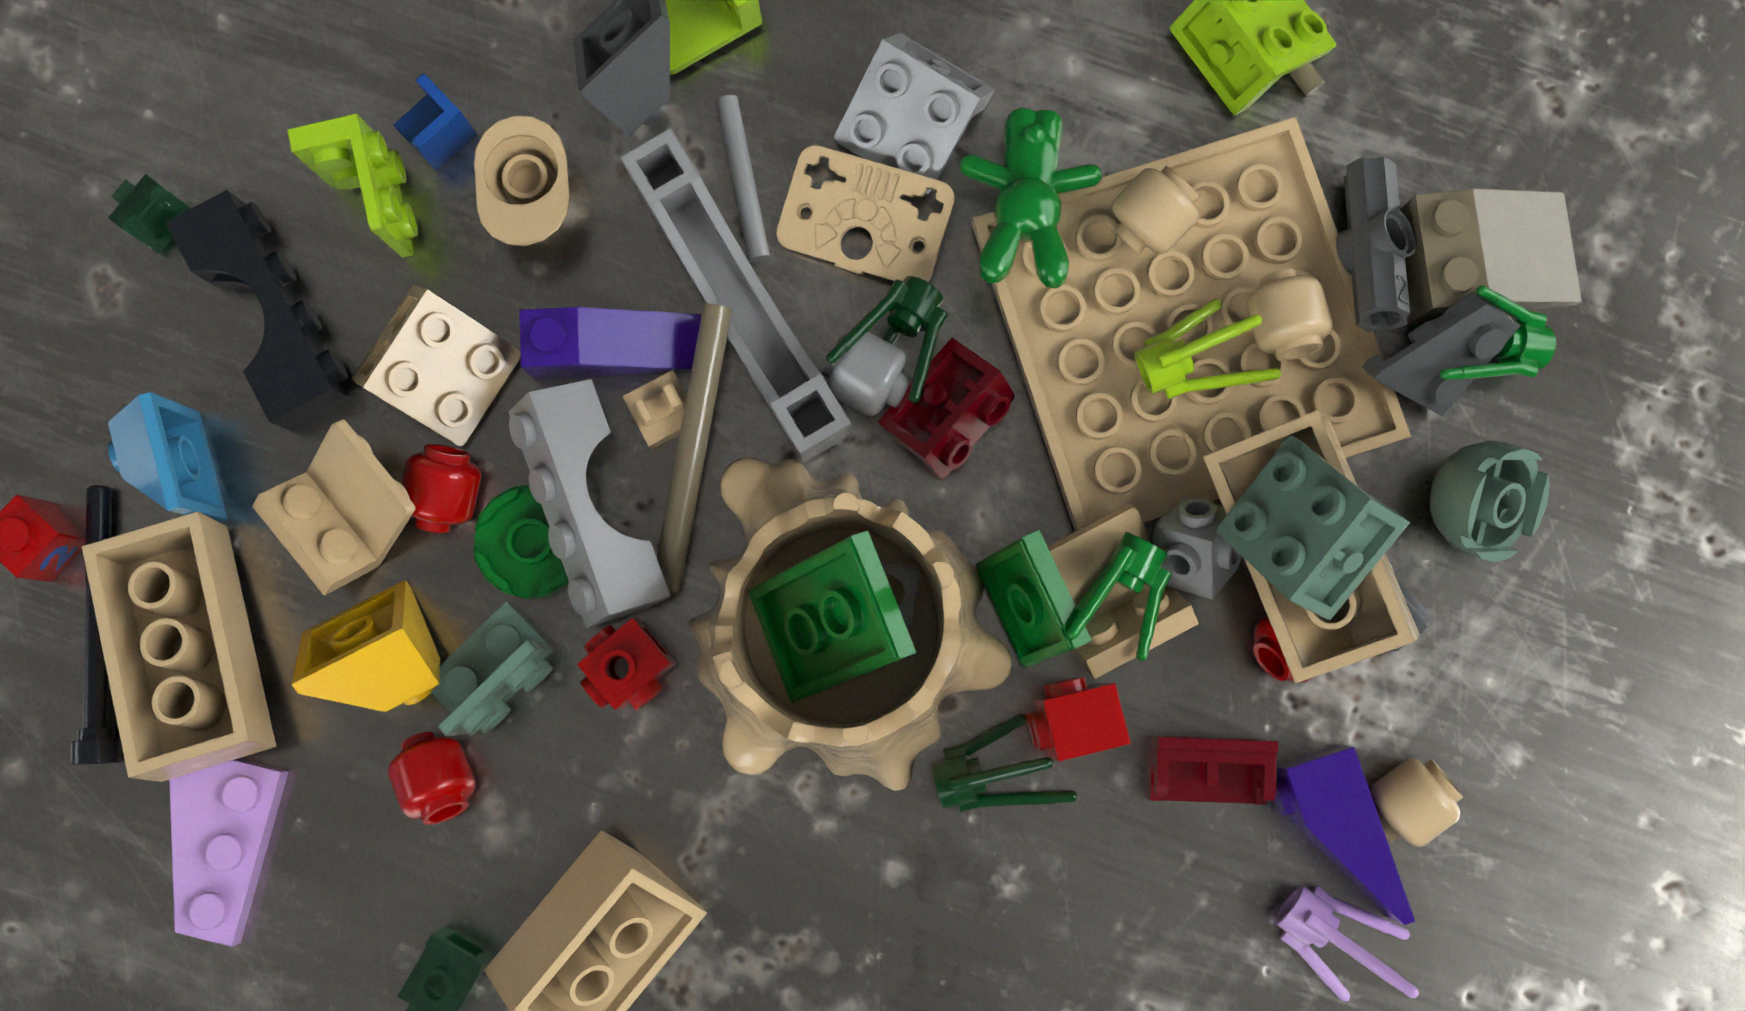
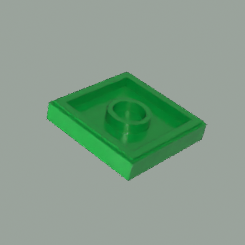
M1040 530L1016 540L976 563L978 573L1024 668L1061 655L1092 641L1086 627H1084L1076 639L1072 640L1067 637V630L1079 612Z

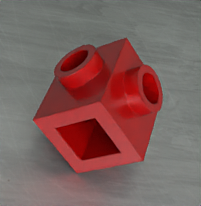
M636 618L628 620L617 631L609 625L598 632L584 645L583 648L588 655L577 664L586 675L580 681V684L598 706L604 708L610 704L614 710H622L631 705L635 711L642 708L663 690L658 680L677 665L676 661L645 624ZM625 658L629 664V671L623 678L619 674L618 665Z

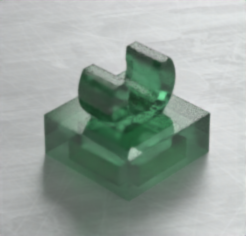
M145 174L136 185L125 179L111 195L119 205L108 218L119 228L160 254L173 239L165 222L191 209V207Z

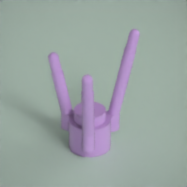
M1301 885L1291 893L1275 920L1276 925L1284 930L1280 939L1302 956L1341 1001H1348L1350 993L1310 947L1311 943L1318 948H1322L1330 941L1408 997L1416 998L1419 991L1413 984L1338 931L1340 919L1333 915V911L1402 940H1407L1410 937V932L1406 928L1337 899L1318 885L1312 891Z

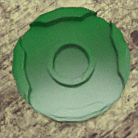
M528 485L511 487L493 497L479 514L474 529L476 531L474 537L475 546L473 545L474 560L484 578L502 593L528 600L551 597L567 588L569 580L561 559L555 556L549 544V524L543 507L532 496L530 487Z

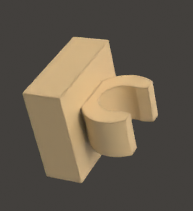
M673 370L622 396L646 443L651 449L680 435L687 394Z

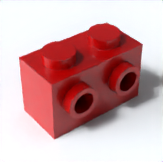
M1074 677L1043 685L1045 696L1032 699L1035 712L1026 714L1028 730L1034 748H1039L1040 751L1045 750L1046 756L1056 761H1063L1131 744L1116 683H1096L1087 686L1085 677Z

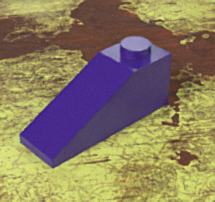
M589 307L519 310L521 368L535 380L666 374L672 370L675 373H691L702 315Z
M1337 744L1277 764L1276 795L1274 801L1283 817L1289 815L1291 822L1385 917L1402 925L1416 922L1355 747Z

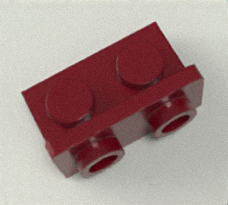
M952 337L931 360L919 402L911 403L908 399L911 383L897 408L891 406L877 423L886 434L921 459L936 477L943 480L953 469L959 468L966 462L973 446L989 427L998 424L1005 417L1010 403L1015 398V394L999 369Z

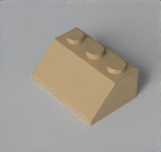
M601 830L484 971L509 1011H627L705 917L707 912L641 853Z

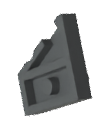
M1471 293L1449 307L1438 319L1427 321L1408 333L1413 344L1386 361L1376 354L1369 358L1362 368L1378 382L1443 416L1452 404L1463 395L1465 389L1474 379L1442 380L1439 377L1440 371L1459 366L1488 364L1502 350L1505 343L1521 325L1502 310L1491 305L1475 293Z

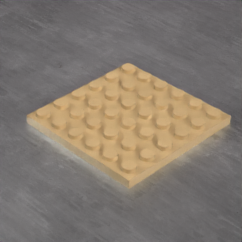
M1296 117L1102 177L1098 185L1058 194L1062 203L1057 230L1069 260L1068 275L1065 283L1056 289L1046 287L1036 275L1031 242L1024 243L1021 241L1010 273L999 283H991L1074 531L1095 522L1127 504L1133 505L1138 510L1144 524L1160 519L1164 515L1167 516L1184 496L1193 499H1206L1211 502L1219 500L1220 497L1203 458L1204 456L1316 410L1327 412L1346 459L1411 437L1395 390L1373 379L1362 368L1363 364L1372 356L1378 354L1382 359L1383 357L1374 332H1367L1356 326L1352 275L1346 271L1338 257L1336 249L1338 232ZM1165 166H1168L1183 178L1200 196L1194 203L1199 211V219L1169 252L1165 254L1155 253L1146 246L1137 254L1113 231L1121 222L1113 213L1112 203L1143 169L1153 168L1161 171ZM995 211L974 217L972 220V227L981 253L997 225ZM1294 269L1297 276L1313 277L1321 283L1333 326L1329 335L1322 339L1323 347L1320 350L1302 358L1279 361L1276 359L1275 354L1266 353L1258 348L1253 330L1250 329L1234 338L1192 355L1194 372L1185 375L1186 379L1278 368L1281 371L1279 379L1186 392L1171 399L1166 398L1163 390L1151 394L1146 388L1134 354L1136 350L1145 347L1144 340L1163 333L1214 299H1219L1222 302V307L1174 341L1182 339L1187 344L1234 322L1248 318L1246 304L1249 296L1262 287L1261 279L1264 276L1278 270Z

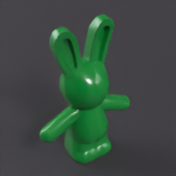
M1018 108L1008 115L1003 130L1005 145L1004 166L972 154L965 155L960 161L959 168L963 175L1001 190L996 198L995 205L997 225L989 236L980 257V274L988 283H999L1010 273L1020 241L1024 243L1031 242L1036 275L1046 287L1056 289L1066 281L1069 260L1057 230L1062 203L1058 194L1098 185L1102 179V171L1094 164L1058 170L1059 150L1063 137V122L1059 114L1054 111H1033L1028 108Z

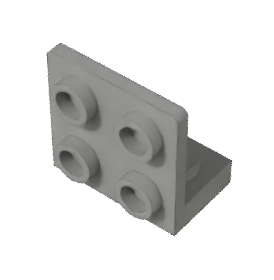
M898 33L882 39L834 135V140L863 159L938 180L971 118L986 108L995 89L903 33ZM927 188L925 195H928L933 189Z

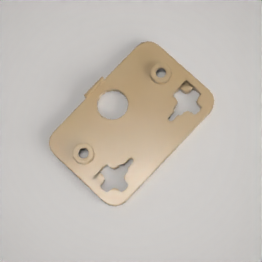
M812 145L806 147L798 158L777 226L776 235L779 243L788 250L834 263L835 267L859 275L867 273L891 281L898 279L903 282L905 277L914 276L929 282L933 275L953 211L955 195L952 188L942 181L822 146ZM820 158H828L829 169L836 172L839 177L846 178V182L834 180V182L824 181L821 189L812 188L813 179L806 175L805 171L808 164L816 166L820 162ZM927 188L936 190V200L943 204V209L940 214L931 213L927 221L918 219L919 210L912 206L910 202L901 199L903 195L911 198L914 195L923 197ZM805 208L811 209L812 213L809 218L802 217V211ZM855 227L868 230L873 240L872 249L869 254L858 260L846 257L841 248L844 234L849 229ZM918 241L924 243V248L920 252L914 250V244Z

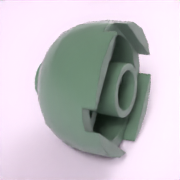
M1488 440L1461 447L1443 463L1432 481L1430 511L1433 523L1449 544L1465 553L1491 562L1511 558L1519 551L1510 546L1518 540L1521 534L1529 537L1533 536L1540 525L1548 503L1550 481L1547 473L1538 471L1535 460H1542L1538 453L1505 442Z

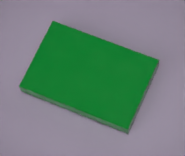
M868 531L852 535L748 590L749 597L791 703L917 653Z

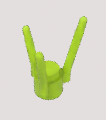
M1214 299L1163 333L1144 340L1145 347L1136 350L1134 354L1146 388L1151 394L1163 390L1166 398L1171 399L1186 392L1279 379L1281 371L1278 368L1192 379L1185 378V375L1194 372L1192 355L1259 326L1262 323V317L1259 314L1252 315L1187 344L1182 339L1174 341L1222 307V302L1219 299Z

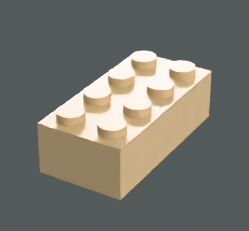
M194 512L82 546L128 778L164 782L276 747L228 527L200 512Z

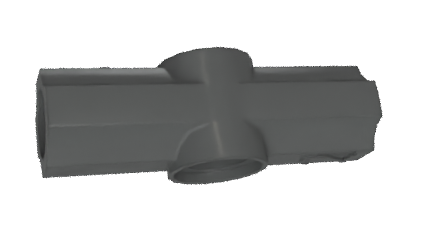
M1384 156L1379 158L1362 157L1346 166L1347 174L1344 176L1348 229L1339 233L1336 238V249L1343 267L1352 275L1356 326L1367 332L1377 330L1393 331L1406 325V317L1410 315L1405 258L1414 254L1417 241L1410 221L1400 211L1396 163Z

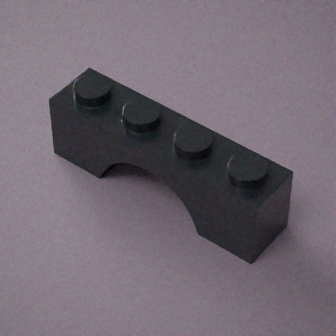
M225 190L165 222L192 273L214 286L225 284L248 286L257 296L264 315V335L256 356L243 373L270 423L291 431L350 399L342 383L343 380L348 378L345 367L331 348L325 350L316 334L317 331L322 329L321 322L305 299L298 300L290 283L296 281L295 273L279 250L272 251L264 236L271 232L270 226L254 202L251 201L245 204L230 191Z

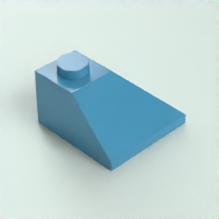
M148 392L138 395L108 421L112 441L108 443L109 458L116 471L121 474L125 481L167 511L183 515L200 512L218 522L228 519L199 411Z

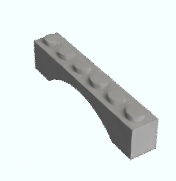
M669 128L621 156L620 158L632 182L705 302L732 308L727 338L803 464L852 435L851 422L823 376L809 358L764 288L672 129Z

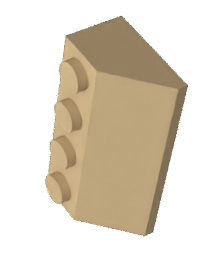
M1316 410L1203 457L1226 514L1230 512L1289 436H1294L1301 440L1357 486L1327 412ZM1386 553L1331 620L1289 601L1246 561L1295 684L1413 643L1420 635Z

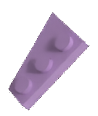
M238 758L169 780L175 933L230 947L241 943L289 773L288 770Z

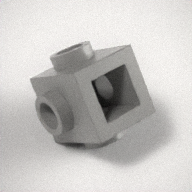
M1184 496L1167 516L1164 515L1158 520L1153 533V544L1167 553L1161 567L1171 572L1172 576L1166 586L1213 600L1239 568L1242 556L1217 533V527L1227 516L1223 506L1216 505L1206 499H1193Z

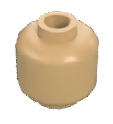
M1165 166L1161 171L1145 168L1112 203L1113 213L1121 222L1113 231L1137 254L1146 246L1155 253L1165 254L1198 221L1199 211L1194 203L1200 196L1170 167Z
M1294 269L1278 270L1264 276L1261 279L1262 287L1249 296L1246 304L1249 317L1255 314H1259L1262 317V323L1252 328L1258 348L1266 353L1275 354L1276 359L1279 361L1302 358L1320 350L1323 347L1322 339L1329 335L1333 326L1321 283L1313 277L1297 276Z
M1408 758L1376 781L1371 787L1370 793L1377 806L1376 810L1385 836L1391 842H1394L1401 836L1414 847L1425 846L1455 824L1460 818V808L1456 802L1461 800L1463 795L1432 759L1424 764L1416 758Z

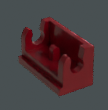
M1149 735L1147 799L1150 801L1267 805V801H1274L1276 795L1278 741Z

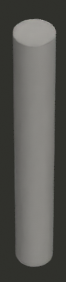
M724 95L716 99V106L747 257L750 263L763 262L770 259V252L738 97L736 95Z

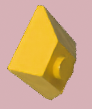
M406 579L302 632L292 679V686L298 694L387 712L402 703L405 705L418 703L431 694L434 688L440 684V656L412 588Z

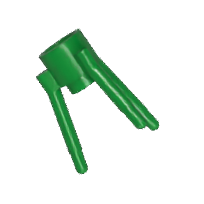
M1484 285L1478 286L1476 288L1477 296L1516 318L1517 320L1515 321L1521 326L1505 343L1502 350L1495 355L1502 363L1446 368L1440 371L1439 377L1442 380H1464L1516 374L1535 377L1538 370L1545 368L1551 361L1556 348V336L1553 330L1545 325L1547 315L1527 310ZM1421 325L1413 326L1411 332Z
M1124 532L1107 565L1076 605L1079 613L1068 628L1067 637L1073 640L1079 636L1115 583L1140 594L1146 584L1150 586L1136 651V658L1138 660H1146L1151 640L1153 639L1162 594L1172 576L1171 572L1161 567L1167 553L1136 535Z

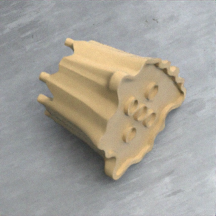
M752 457L734 461L729 464L722 474L720 490L725 503L742 523L746 542L739 555L728 559L714 560L709 564L710 572L719 587L717 602L712 609L691 618L689 621L690 630L695 636L700 649V658L697 665L698 678L703 686L721 701L725 710L726 724L722 740L723 756L729 766L738 773L755 775L771 768L777 759L788 750L797 746L809 747L823 759L828 769L835 775H868L879 781L883 786L894 791L905 789L912 779V769L917 755L922 750L936 743L941 737L937 711L943 699L951 694L963 691L996 688L1004 683L1010 675L1012 667L1010 651L1005 643L987 632L979 624L976 617V609L984 591V583L976 566L962 555L956 545L942 530H924L916 521L910 518L908 508L903 501L894 499L886 505L877 506L871 501L862 499L858 489V481L853 474L848 472L841 473L829 482H821L814 479L807 469L794 459H786L776 465ZM868 531L881 562L916 567L920 571L913 621L907 627L917 653L791 703L749 597L748 590L852 535ZM886 576L899 606L904 598L903 587L895 578Z

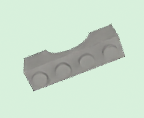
M592 379L528 392L509 411L510 435L514 444L519 449H522L530 471L528 478L530 491L534 499L543 507L549 524L548 539L550 547L555 556L561 559L569 580L568 596L573 609L582 616L585 628L587 629L647 610L670 597L651 541L631 538L613 529L601 518L589 497L586 484L588 460L597 444L611 433Z

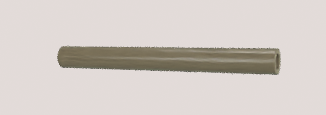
M704 303L657 554V560L670 593H680L732 314V308Z

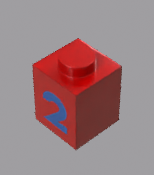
M16 494L0 511V563L16 578L53 582L82 551V546L86 545V533L53 502Z

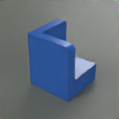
M422 73L415 81L426 96L395 122L393 126L437 171L471 141L477 133L462 112Z

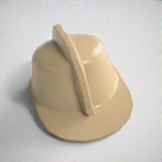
M512 116L500 120L485 131L476 147L474 161L476 204L482 226L493 238L508 245L527 246L544 241L559 229L568 213L570 199L568 167L561 138L549 124L529 116Z

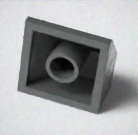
M615 0L573 40L579 94L630 136L641 125H650L661 116L667 102L670 100V21L665 0Z

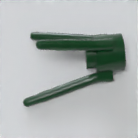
M907 276L903 282L895 279L886 296L827 354V362L830 364L837 362L889 311L890 314L887 317V322L890 327L882 339L893 345L900 333L908 337H916L919 331H925L908 398L911 403L919 402L939 330L948 317V313L940 308L944 302L942 294L932 284L918 277Z
M1018 714L964 744L943 749L946 760L931 764L935 786L943 809L959 806L960 812L979 807L1075 802L1078 794L1075 791L980 794L988 792L986 784L1052 768L1054 761L1050 757L1027 760L985 771L982 770L978 757L967 760L969 755L1024 725L1027 722L1024 714Z

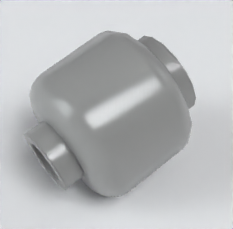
M867 332L837 362L830 364L826 361L821 374L829 378L827 385L837 400L869 416L878 414L886 403L897 408L912 380V377L903 373L907 363L905 353L900 348L870 332ZM842 335V336L839 338V340L837 341L836 345L838 344V342H839L845 335Z

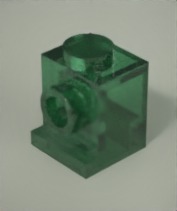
M446 925L430 935L425 944L426 948L397 996L409 1003L406 1011H465L486 975L484 969L497 955ZM432 975H440L446 980V994L430 985Z

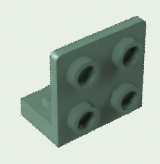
M1289 436L1217 527V533L1289 601L1331 620L1410 522L1388 505L1357 487L1301 440L1294 436Z
M506 601L440 665V684L434 688L431 694L450 713L438 726L445 736L469 734L471 736L478 730L486 734L510 712L511 709L506 702L523 687L526 692L531 691L553 669L548 661L558 650L511 602Z

